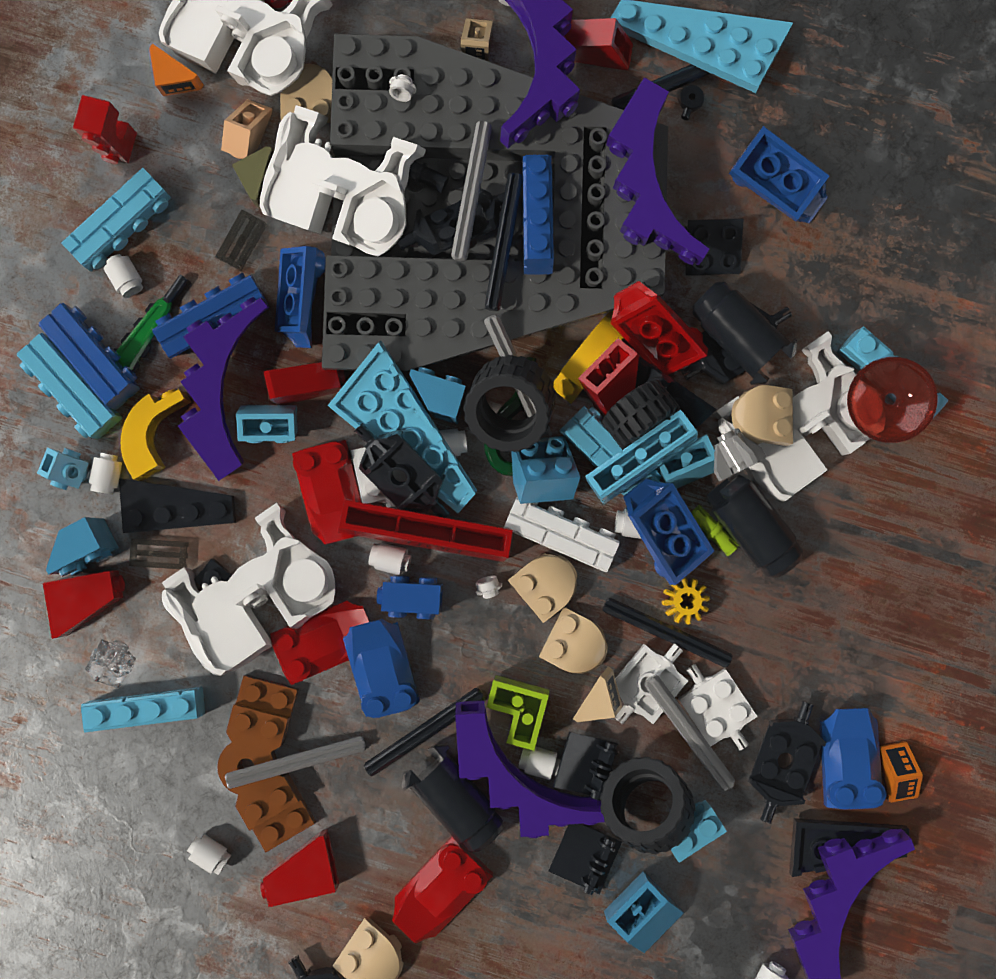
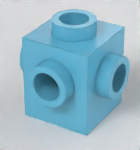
M47 447L37 474L51 480L50 485L67 490L68 486L79 489L80 484L87 477L89 463L80 459L81 453L64 448L63 452Z

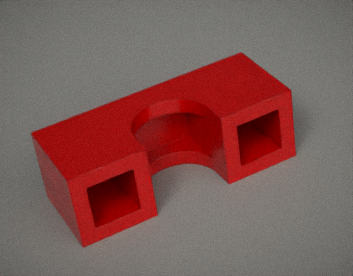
M82 95L73 129L82 137L84 142L92 146L93 151L102 156V160L116 165L119 161L129 164L137 132L129 123L118 120L119 111L111 102Z

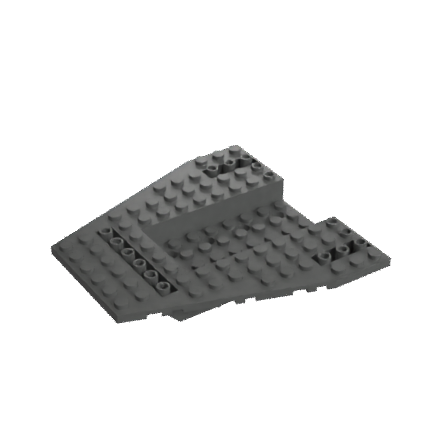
M334 34L330 145L335 158H349L361 163L369 170L375 171L383 162L386 152L391 149V142L393 137L426 149L424 156L415 161L421 164L425 162L428 164L427 167L445 176H449L443 193L425 184L422 191L413 193L409 190V185L415 179L408 176V182L404 191L406 227L402 236L412 233V230H414L416 210L421 209L425 217L462 200L463 186L465 185L476 123L484 121L491 123L492 130L481 188L490 192L492 196L505 192L509 173L522 175L523 156H551L554 262L552 274H524V250H520L516 246V241L523 237V196L521 194L499 311L485 309L498 227L475 237L477 244L469 249L466 261L452 259V248L432 255L422 245L417 247L408 246L401 250L397 242L390 250L377 257L367 254L355 246L332 239L331 256H326L322 369L356 371L381 340L401 372H410L411 369L416 370L419 367L437 364L443 360L495 346L484 323L487 317L494 314L500 317L509 339L514 340L540 331H547L584 320L597 314L611 312L614 310V295L637 281L643 283L660 297L663 296L665 293V249L657 246L651 237H649L645 246L641 244L634 245L628 242L623 237L624 234L620 232L625 219L636 202L622 199L617 195L616 190L613 189L615 180L628 158H620L614 155L609 150V147L606 146L610 132L624 110L579 94L578 107L570 116H563L558 122L549 116L544 124L533 127L521 143H514L507 149L500 142L501 127L517 111L528 94L533 80L532 77L418 36ZM403 74L412 79L417 90L415 94H412L409 101H398L390 95L389 81L392 77ZM657 122L654 131L653 160L656 178L663 198L667 203L668 126ZM333 197L332 237L344 202Z

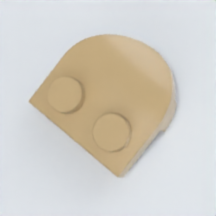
M304 64V69L299 78L280 92L281 120L289 112L294 113L295 106L297 105L328 117L327 123H331V74L319 65Z
M761 385L744 392L734 402L731 413L733 426L735 429L739 428L747 439L757 445L761 443L782 446L793 444L792 389Z
M543 553L533 558L508 581L544 623L565 607L574 596L578 576L572 563L565 557Z
M563 607L539 657L567 672L582 674L597 669L603 663L607 655L608 644L606 643L603 629L597 623Z
M369 917L364 918L333 964V967L346 979H397L401 974L404 964L400 951L402 946L395 935L389 936Z

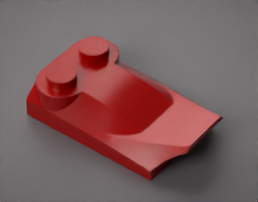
M640 281L614 295V311L610 324L644 360L666 375L707 356L708 348L703 343L702 333L696 328L688 327L658 294Z
M347 440L329 442L292 453L293 467L297 472L312 534L317 536L324 544L357 537L338 533L344 500L362 503Z
M347 600L312 616L298 629L286 626L270 633L274 652L284 675L291 685L349 661L343 636L348 634L350 627L370 622L363 606L352 604Z
M451 835L395 895L392 921L414 943L436 937L477 893L484 890L487 882L493 877V872L470 852L463 843H458Z

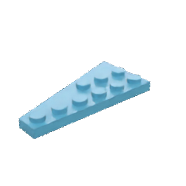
M621 0L611 18L618 20L628 36L754 93H757L793 25V22L634 0Z
M380 340L327 406L355 429L363 423L377 437L401 429L403 431L401 436L434 471L439 476L442 473L445 474L446 477L438 497L459 513L476 494L477 489Z

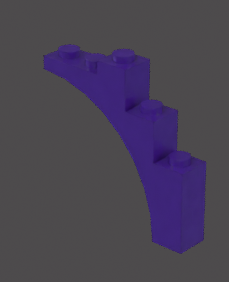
M505 0L518 15L528 33L533 49L535 74L528 94L517 111L501 127L500 142L507 149L514 143H521L533 127L544 124L549 116L558 122L563 116H570L578 107L580 89L567 77L575 66L574 60L577 49L563 37L571 28L573 9L563 0Z
M644 77L610 132L606 146L609 147V150L614 155L620 158H628L615 180L613 189L616 190L617 195L622 199L636 202L625 219L620 232L624 234L623 237L628 242L634 245L641 244L645 246L649 237H651L660 248L665 250L670 248L679 254L678 256L682 261L691 265L695 263L699 266L708 253L709 248L694 238L675 218L663 198L655 173L653 160L654 131L658 116L665 104L669 91Z
M253 296L240 305L242 311L233 316L230 312L217 321L219 325L217 328H215L211 321L206 320L203 323L199 319L186 328L189 333L183 336L203 366L200 367L197 363L184 372L186 378L180 382L201 410L197 411L194 407L181 416L184 422L179 424L178 427L218 481L244 463L243 458L233 443L226 423L223 404L224 379L230 357L239 339L252 322L270 308L261 297L256 300Z
M485 701L456 702L455 718L459 778L478 780L482 777H488L490 808L509 809L519 806L520 837L539 838L541 836H549L548 825L564 827L569 824L595 825L605 822L604 816L601 814V801L591 797H579L561 793L543 786L522 773L506 757L492 733L487 719Z
M902 829L887 830L882 836L872 840H860L853 847L849 845L845 838L831 839L824 846L818 847L829 879L816 880L808 887L803 888L814 920L798 922L795 927L788 929L807 979H841L839 947L842 928L850 907L861 889L878 871L894 859L915 850L912 839Z

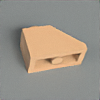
M248 99L224 120L221 151L227 152L238 159H243L253 154L260 145L272 115V108Z

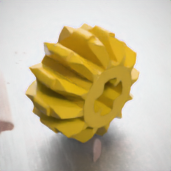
M685 577L680 581V586L678 584L670 585L674 589L673 591L663 590V593L670 596V599H664L661 603L665 606L671 605L665 614L671 616L676 613L674 622L679 623L684 616L685 624L689 625L692 622L691 615L700 621L702 617L698 611L708 612L709 608L703 606L702 602L709 601L710 596L700 595L706 590V587L701 585L696 588L697 579L692 578L688 584ZM682 595L691 596L688 600L689 606L680 605L683 601Z

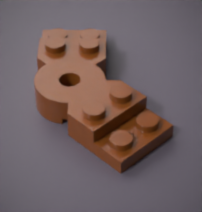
M244 675L226 730L231 743L220 754L217 768L222 784L229 791L238 794L235 807L248 830L254 831L266 853L314 825L316 820L289 773L232 789L227 787L225 774L243 769V759H250L254 765L277 759L274 750L285 743L299 688Z

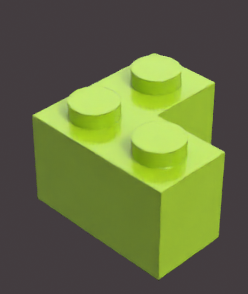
M496 675L492 683L486 708L514 715L507 743L534 751L550 690Z

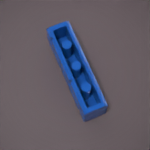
M550 155L523 156L522 169L524 274H552L554 262L552 160Z
M242 272L228 280L231 286L221 291L220 287L217 286L206 292L204 295L207 299L199 304L192 300L179 307L182 311L181 314L172 317L169 313L156 320L155 322L158 326L152 329V332L168 358L171 359L191 348L183 336L189 333L186 328L197 320L201 319L203 323L209 320L217 328L219 326L217 321L230 312L233 316L242 311L240 305L253 296L256 300L260 297L263 298L268 304L252 274L245 277Z
M60 303L51 311V314H48L39 322V326L107 407L114 410L119 409L127 402V399L134 396L140 390V387L135 382L138 377L128 366L122 367L118 362L121 358L111 346H104L101 342L104 338L103 335L94 326L88 327L84 322L87 319L86 315L77 306L71 308L65 303Z

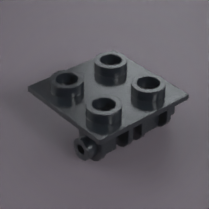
M744 219L688 220V225L685 226V229L694 238L707 246L709 251L699 266L695 263L693 265L686 263V275L741 274Z
M569 731L553 787L591 795V798L601 801L600 796L603 791L604 782L610 776L609 772L613 770L611 766L614 757L618 754L616 750L618 743Z
M569 824L548 872L582 886V890L587 894L593 895L595 892L600 895L622 842L584 824Z

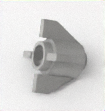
M733 430L717 437L719 443L714 445V473L718 481H722L737 472L759 463V461L767 457L759 445L747 439L741 432L735 435Z

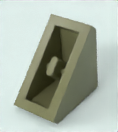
M268 146L232 164L250 199L259 208L264 176L274 154L273 149Z

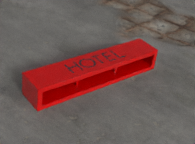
M344 500L338 529V533L501 562L509 558L513 532L510 529Z

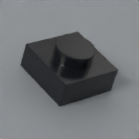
M211 559L194 578V581L202 587L203 583L211 585V578L214 576L219 581H228L233 574L218 561Z

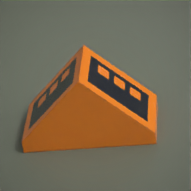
M152 43L149 49L155 86L163 96L198 91L204 87L196 73Z
M904 741L879 746L889 802L918 798L923 774L908 743Z

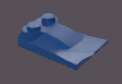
M764 126L729 172L733 181L738 186L748 187L796 222L810 223L828 198L826 182L829 175Z
M309 246L280 249L274 332L283 333L297 348H312V305L315 298L317 280L325 273L326 257L323 251Z
M646 478L624 495L623 498L626 503L628 516L655 560L654 565L657 574L666 578L669 585H677L714 552V549L673 483L657 482Z
M384 619L350 627L348 634L343 636V641L361 699V709L365 716L380 718L406 711L418 704L420 697L398 622L391 624Z
M869 708L836 709L829 718L820 721V737L826 742L825 747L821 745L824 805L828 808L869 809L882 806L886 798V791L882 785L877 719L872 715Z

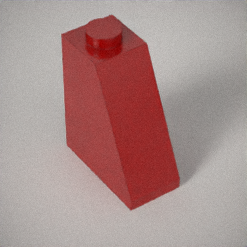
M616 18L571 20V28L563 37L577 49L574 62L629 70L633 43Z
M619 338L578 378L594 407L604 416L621 398L634 390L636 385L639 355Z
M322 362L263 371L269 398L278 405H288L338 393L343 387V383L347 382L345 370H323Z
M119 570L43 583L51 638L68 636L122 599L125 582L122 575H119Z
M328 829L320 831L267 872L260 883L262 898L267 899L268 908L337 891L339 879Z

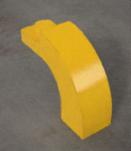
M613 311L608 312L593 329L553 382L554 390L571 404L584 389L578 378L617 338L621 341L624 339L610 324Z
M171 389L160 396L161 400H158L156 396L148 394L138 401L129 412L122 428L120 443L124 463L133 480L143 481L166 468L155 448V431L164 418L191 403L186 392L180 389Z

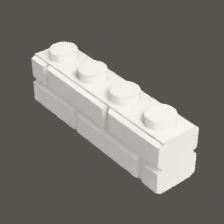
M516 497L504 529L513 530V533L607 573L620 541L614 539L615 533L600 528L599 532L588 528L590 523L583 519L575 517L571 521L563 517L565 512L552 506H549L548 510L537 506L539 502L520 504L518 497Z

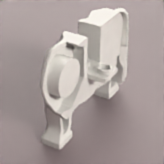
M172 0L160 26L159 37L161 43L172 49L176 55L215 74L234 38L242 43L227 71L238 84L251 86L263 94L273 96L285 90L299 78L304 69L306 38L311 31L314 18L320 12L330 10L333 4L330 0H292L291 4L284 11L278 12L260 0Z
M296 105L294 113L289 112L279 124L274 154L264 176L260 194L262 213L321 234L332 197H335L344 202L332 239L355 246L363 252L377 257L386 253L398 242L406 227L404 191L408 182L410 165L414 160L423 157L426 149L417 144L393 137L391 149L386 152L383 162L375 171H371L361 163L349 158H333L330 155V142H326L324 148H322L321 139L316 140L318 132L326 125L328 117Z
M829 331L802 349V352L808 357V364L813 369L817 384L804 389L793 397V444L788 446L767 443L758 444L767 458L749 467L762 489L770 497L778 501L784 502L827 471V468L807 443L802 433L804 436H807L822 428L839 453L844 456L851 454L866 443V441L874 438L884 430L885 412L881 396L875 388L858 379L854 373V368L845 366L832 353L830 346L832 335ZM739 396L713 413L719 419L718 427L721 435L733 430L735 435L741 432L739 428H734L731 416L733 404L739 399Z
M275 503L255 517V520L261 526L260 533L265 539L267 553L240 566L228 581H219L214 576L211 578L212 584L203 583V590L199 592L195 585L193 571L183 567L162 582L166 588L162 592V602L165 609L181 624L195 656L204 668L214 675L222 676L229 671H235L251 662L263 651L272 647L271 639L251 610V607L256 609L268 601L267 596L271 597L289 627L295 629L301 627L309 618L324 611L334 602L336 592L333 569L327 560L309 549L299 540H296L285 528L283 519L286 511L278 503Z

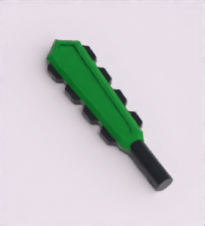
M181 274L164 297L148 305L145 309L146 315L138 318L133 324L134 330L126 333L121 339V346L114 348L121 357L118 362L122 367L128 366L136 373L140 367L139 361L141 358H146L151 350V342L157 341L152 332V329L158 326L155 321L171 313L174 301L189 282Z

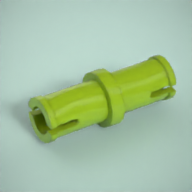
M698 505L691 512L701 530L705 533L708 540L711 539L726 556L731 555L737 549V543L723 528L722 524L719 521L716 522L701 505Z

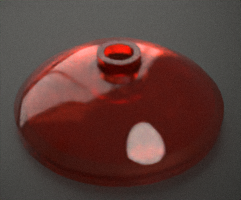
M902 357L880 358L864 366L853 378L847 394L848 412L855 426L867 437L885 443L903 442L920 434L933 419L938 402L937 389L930 374L918 363ZM894 394L896 396L895 402L887 404L885 402L886 395Z

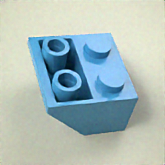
M419 367L418 371L411 369L409 375L430 415L458 424L467 396V389L462 384V380L449 375L442 379L437 377L434 371Z
M565 436L544 437L528 449H523L519 452L511 451L513 484L520 504L574 499L580 475Z
M84 517L59 530L46 567L48 575L60 574L63 577L71 574V576L87 570V564L93 561L99 563L112 557L111 552L119 547L105 519Z
M644 871L604 910L607 922L627 943L643 953L684 914L683 910Z

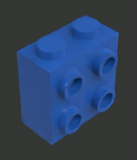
M393 575L390 576V580L383 582V586L378 587L377 604H381V611L388 612V617L405 618L407 613H417L418 619H434L435 614L439 615L442 612L443 584L437 583L438 578L421 577L419 582H409L410 576Z

